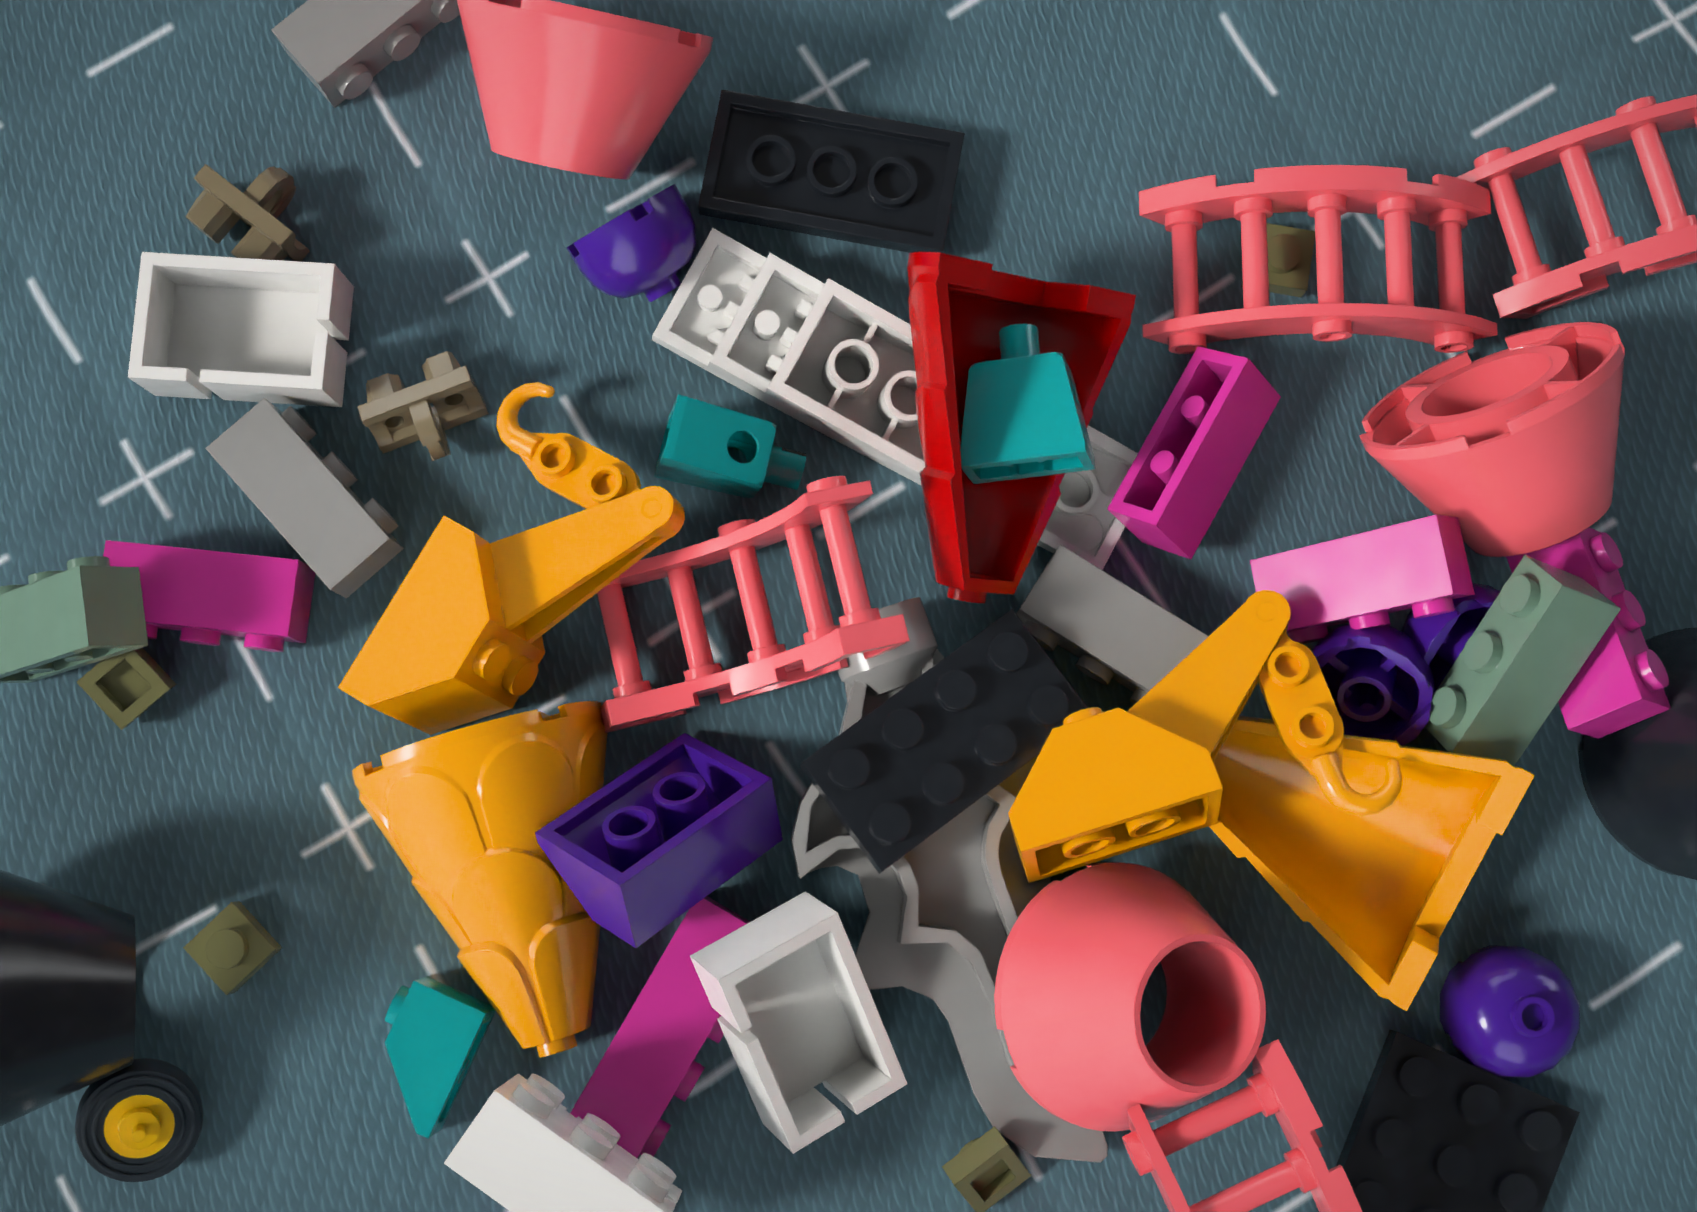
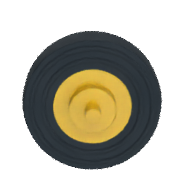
M134 1059L133 1065L90 1084L80 1100L75 1122V1134L79 1149L86 1161L96 1171L111 1179L124 1182H143L159 1178L177 1168L194 1149L202 1130V1100L191 1078L180 1068L158 1059Z

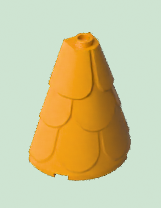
M598 701L563 704L558 706L559 713L551 716L541 711L538 712L535 709L474 724L380 755L382 766L373 768L372 763L367 762L360 764L352 770L355 786L359 790V800L412 875V885L458 946V960L523 1049L536 1046L539 1058L578 1046L575 1034L591 1026L600 925L591 919L539 846L535 832L603 787L607 733H605V727L602 722L601 702Z
M1239 716L1213 762L1223 786L1218 823L1209 827L1237 858L1246 857L1303 922H1310L1380 997L1389 999L1394 1005L1407 1011L1438 955L1440 936L1496 833L1503 835L1535 775L1521 767L1512 766L1509 762L1502 759L1401 746L1397 741L1343 735L1342 770L1352 789L1362 794H1372L1378 791L1385 783L1387 777L1385 764L1389 759H1396L1399 762L1403 777L1401 791L1392 805L1377 814L1359 816L1345 813L1328 801L1320 790L1317 780L1285 749L1272 719Z

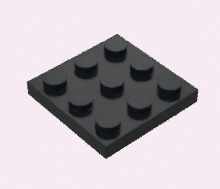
M1390 1029L1336 1166H1343L1362 1212H1542L1580 1112Z

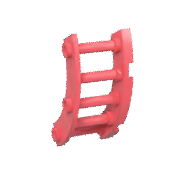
M1697 94L1658 104L1654 96L1633 100L1615 111V116L1553 136L1515 152H1512L1510 147L1489 151L1473 161L1475 169L1456 177L1490 190L1517 274L1512 276L1514 286L1492 294L1500 318L1527 319L1568 302L1605 290L1609 287L1606 276L1617 272H1622L1623 275L1644 268L1646 276L1697 263V219L1695 215H1687L1660 133L1697 128ZM1632 140L1661 226L1656 228V236L1626 245L1622 236L1615 237L1587 153ZM1561 162L1589 247L1584 250L1586 259L1552 271L1550 264H1542L1514 180Z
M1304 165L1254 169V182L1217 187L1216 175H1210L1139 191V216L1165 225V230L1171 232L1174 318L1144 324L1143 337L1168 345L1169 352L1175 354H1193L1198 346L1207 348V343L1288 334H1312L1314 340L1322 342L1345 340L1352 337V334L1388 336L1434 345L1435 351L1443 353L1462 352L1472 349L1474 347V340L1497 336L1498 330L1497 323L1466 314L1461 229L1468 225V220L1491 214L1490 190L1473 182L1443 174L1432 176V184L1407 181V169L1369 165ZM1308 212V215L1315 219L1318 304L1270 306L1266 219L1270 218L1273 213ZM1346 212L1376 214L1378 219L1384 220L1388 304L1344 303L1341 215ZM1235 218L1241 221L1244 308L1199 314L1197 231L1202 229L1203 223ZM1410 221L1429 226V230L1435 232L1439 309L1414 306Z
M832 476L811 482L806 486L807 493L802 494L797 500L778 512L755 522V519H743L724 524L717 528L719 537L639 560L596 593L618 687L612 689L614 699L606 700L600 707L605 733L687 714L686 709L700 706L698 698L718 693L720 704H727L794 685L849 667L847 657L853 654L863 652L864 658L869 659L910 641L903 614L881 618L879 608H871L847 512L873 494L870 480L848 484L846 476ZM823 524L845 614L839 617L840 625H834L811 529ZM783 540H787L809 631L803 634L805 644L787 651L785 644H778L756 554V550ZM731 559L753 651L747 653L748 664L723 671L721 663H714L692 570ZM668 577L689 670L683 672L685 682L652 690L650 681H643L622 588Z
M1279 1039L1258 1048L1252 1061V1072L1254 1075L1247 1078L1248 1086L1157 1129L1152 1130L1140 1104L1127 1109L1131 1133L1122 1136L1125 1148L1140 1176L1151 1172L1169 1212H1248L1297 1188L1303 1193L1311 1192L1319 1212H1362L1343 1166L1338 1165L1329 1170L1319 1150L1323 1145L1315 1131L1322 1127L1323 1124ZM1260 1112L1265 1117L1275 1114L1292 1149L1284 1153L1285 1161L1188 1206L1166 1156Z

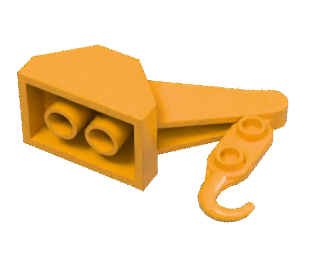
M541 382L525 383L513 389L504 398L497 412L496 427L501 441L511 451L520 455L535 479L545 488L581 506L585 510L492 543L487 542L475 532L443 515L338 688L363 704L430 735L512 709L519 696L525 694L531 688L537 677L538 665L545 655L542 635L649 552L675 536L684 524L685 512L683 506L662 487L649 486L641 489L639 476L627 463L571 434L532 433L522 428L518 422V414L523 404L529 399L538 396L551 398L554 396L555 390L552 386Z
M1262 590L1252 594L1222 625L1128 711L1119 707L1106 712H1102L1099 707L1086 708L1070 714L1063 720L1064 725L1053 728L1008 815L1028 883L1217 824L1223 786L1213 762L1258 683L1283 746L1317 780L1320 790L1328 801L1343 812L1365 816L1377 814L1392 805L1401 791L1403 777L1400 765L1396 759H1389L1386 762L1387 777L1385 783L1378 791L1372 794L1359 793L1349 786L1342 770L1343 722L1318 661L1308 647L1299 642L1292 641L1288 637L1287 629L1291 615L1288 601L1275 591Z

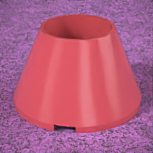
M457 0L491 151L513 159L581 174L613 179H630L712 48L713 37L685 32L677 28L551 0Z
M1595 322L1551 325L1507 336L1505 341L1508 349L1474 361L1471 360L1468 351L1451 357L1406 381L1370 409L1362 420L1366 433L1359 435L1363 446L1378 463L1434 515L1458 517L1463 542L1480 555L1489 557L1520 555L1544 549L1567 540L1597 522L1608 511L1612 503L1625 348L1615 328Z
M1102 862L1087 865V868L1077 871L1061 881H1052L1021 912L1008 935L999 960L994 994L997 1029L1004 1031L1008 1050L1014 1062V1065L1010 1066L1025 1091L1040 1106L1054 1116L1083 1128L1111 1132L1130 1130L1127 1109L1140 1104L1150 1124L1227 1086L1247 1069L1256 1055L1263 1037L1266 1022V1001L1261 979L1253 963L1189 891L1169 876L1150 867L1131 863ZM1161 962L1167 985L1166 1007L1158 1030L1149 1043L1145 1045L1140 1021L1141 1002L1148 979L1158 963Z

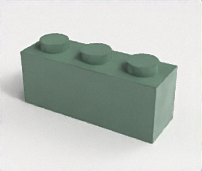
M1524 555L1510 578L1503 585L1501 592L1473 635L1466 642L1465 647L1443 681L1433 693L1430 718L1425 728L1448 752L1502 759L1515 766L1621 608L1581 577Z
M105 556L80 557L67 561V570L44 571L29 575V584L0 586V683L35 682L148 646L139 567L110 566V560Z

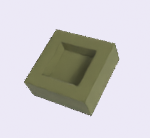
M1267 223L1269 292L1302 297L1308 288L1315 231Z
M143 647L101 660L77 681V684L121 730L131 724L177 685Z
M240 901L231 902L183 947L226 995L234 994L282 949L281 945Z
M995 1126L980 1138L971 1140L964 1145L959 1154L942 1166L953 1185L975 1212H985L1031 1176Z

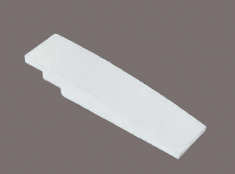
M712 228L654 331L652 341L811 428L921 485L919 472L925 468L915 403L917 380L910 324L829 278L826 283H823L772 253H769L766 258ZM1088 425L1087 432L1095 458L1096 469L1065 473L1059 486L1061 495L1037 545L1052 553L1056 551L1059 545H1062L1103 570L1125 528L1107 508L1138 453Z

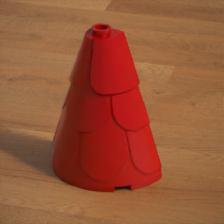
M941 252L909 253L907 265L909 282L908 303L917 380L915 403L925 468L919 474L935 579L937 583L948 586V598L971 603H986L987 593L1014 595L1061 495L1059 486L1065 473L973 484L962 470L960 451L969 369L971 365L978 362L1001 359L999 331L1002 328L1013 324L1034 325L1038 328L1040 354L1050 352L1062 353L1068 363L1087 428L1094 414L1093 407L1130 327L1136 295L1093 285L1047 282L992 270L993 264Z

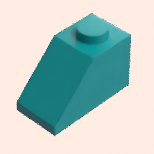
M428 976L413 980L410 988L402 985L394 996L385 1017V1022L392 1025L385 1040V1046L415 1132L427 1139L443 1128L496 1012L492 1005Z

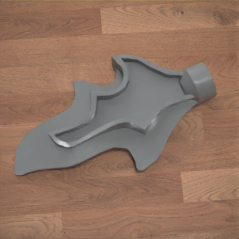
M920 597L904 600L879 609L881 618L900 614L904 615L910 641L869 659L864 658L863 652L853 654L847 657L849 667L838 670L841 682L845 685L847 698L839 735L944 659L937 649L938 644ZM1038 755L880 874L811 782L799 801L790 838L797 874L801 879L807 873L817 869L838 866L858 875L869 913L855 956L869 990L903 986L933 999L948 1020L974 1096L992 1127L995 1126L1005 1137L1034 1157L1101 1163L1108 1156V1145L1103 1131L1087 1129L1066 1122L1040 1106L1025 1091L1011 1070L1010 1066L1014 1065V1062L1008 1050L1004 1031L997 1029L995 982L1005 942L1021 912L1044 887L1050 884L1051 879L1050 876L1028 883L1008 815Z

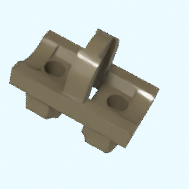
M206 164L195 175V181L204 191L195 200L185 217L198 230L219 244L238 220H241L251 228L230 252L235 258L284 260L288 257L292 261L301 262L310 252L307 247L295 239L296 235L292 230L277 220L291 202L296 191L294 178L285 170L274 166L267 168L256 177L244 193Z
M445 351L427 358L422 365L426 381L405 388L399 375L389 373L367 381V403L357 407L363 424L370 429L383 454L420 440L423 447L427 446L432 461L451 454L445 430L489 414L484 398L466 366H460L452 352Z

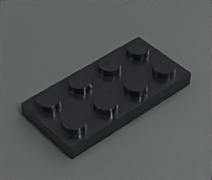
M721 90L698 204L699 214L908 253H943L965 133Z
M1011 609L801 762L800 767L880 874L1039 755L1052 729L1064 725L1063 720L1067 716L1086 709L1087 706L1013 609Z

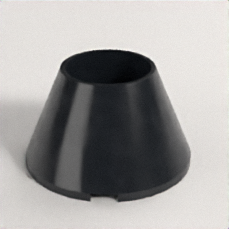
M1697 627L1673 630L1645 640L1648 649L1657 654L1667 671L1669 685L1664 687V691L1671 709L1599 739L1583 734V751H1578V758L1587 797L1596 815L1614 839L1632 855L1657 870L1670 875L1697 880Z
M0 870V1126L133 1065L136 1015V936L134 915Z

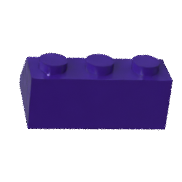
M683 733L535 832L539 846L591 919L634 948L639 947L783 840L772 778L686 733Z

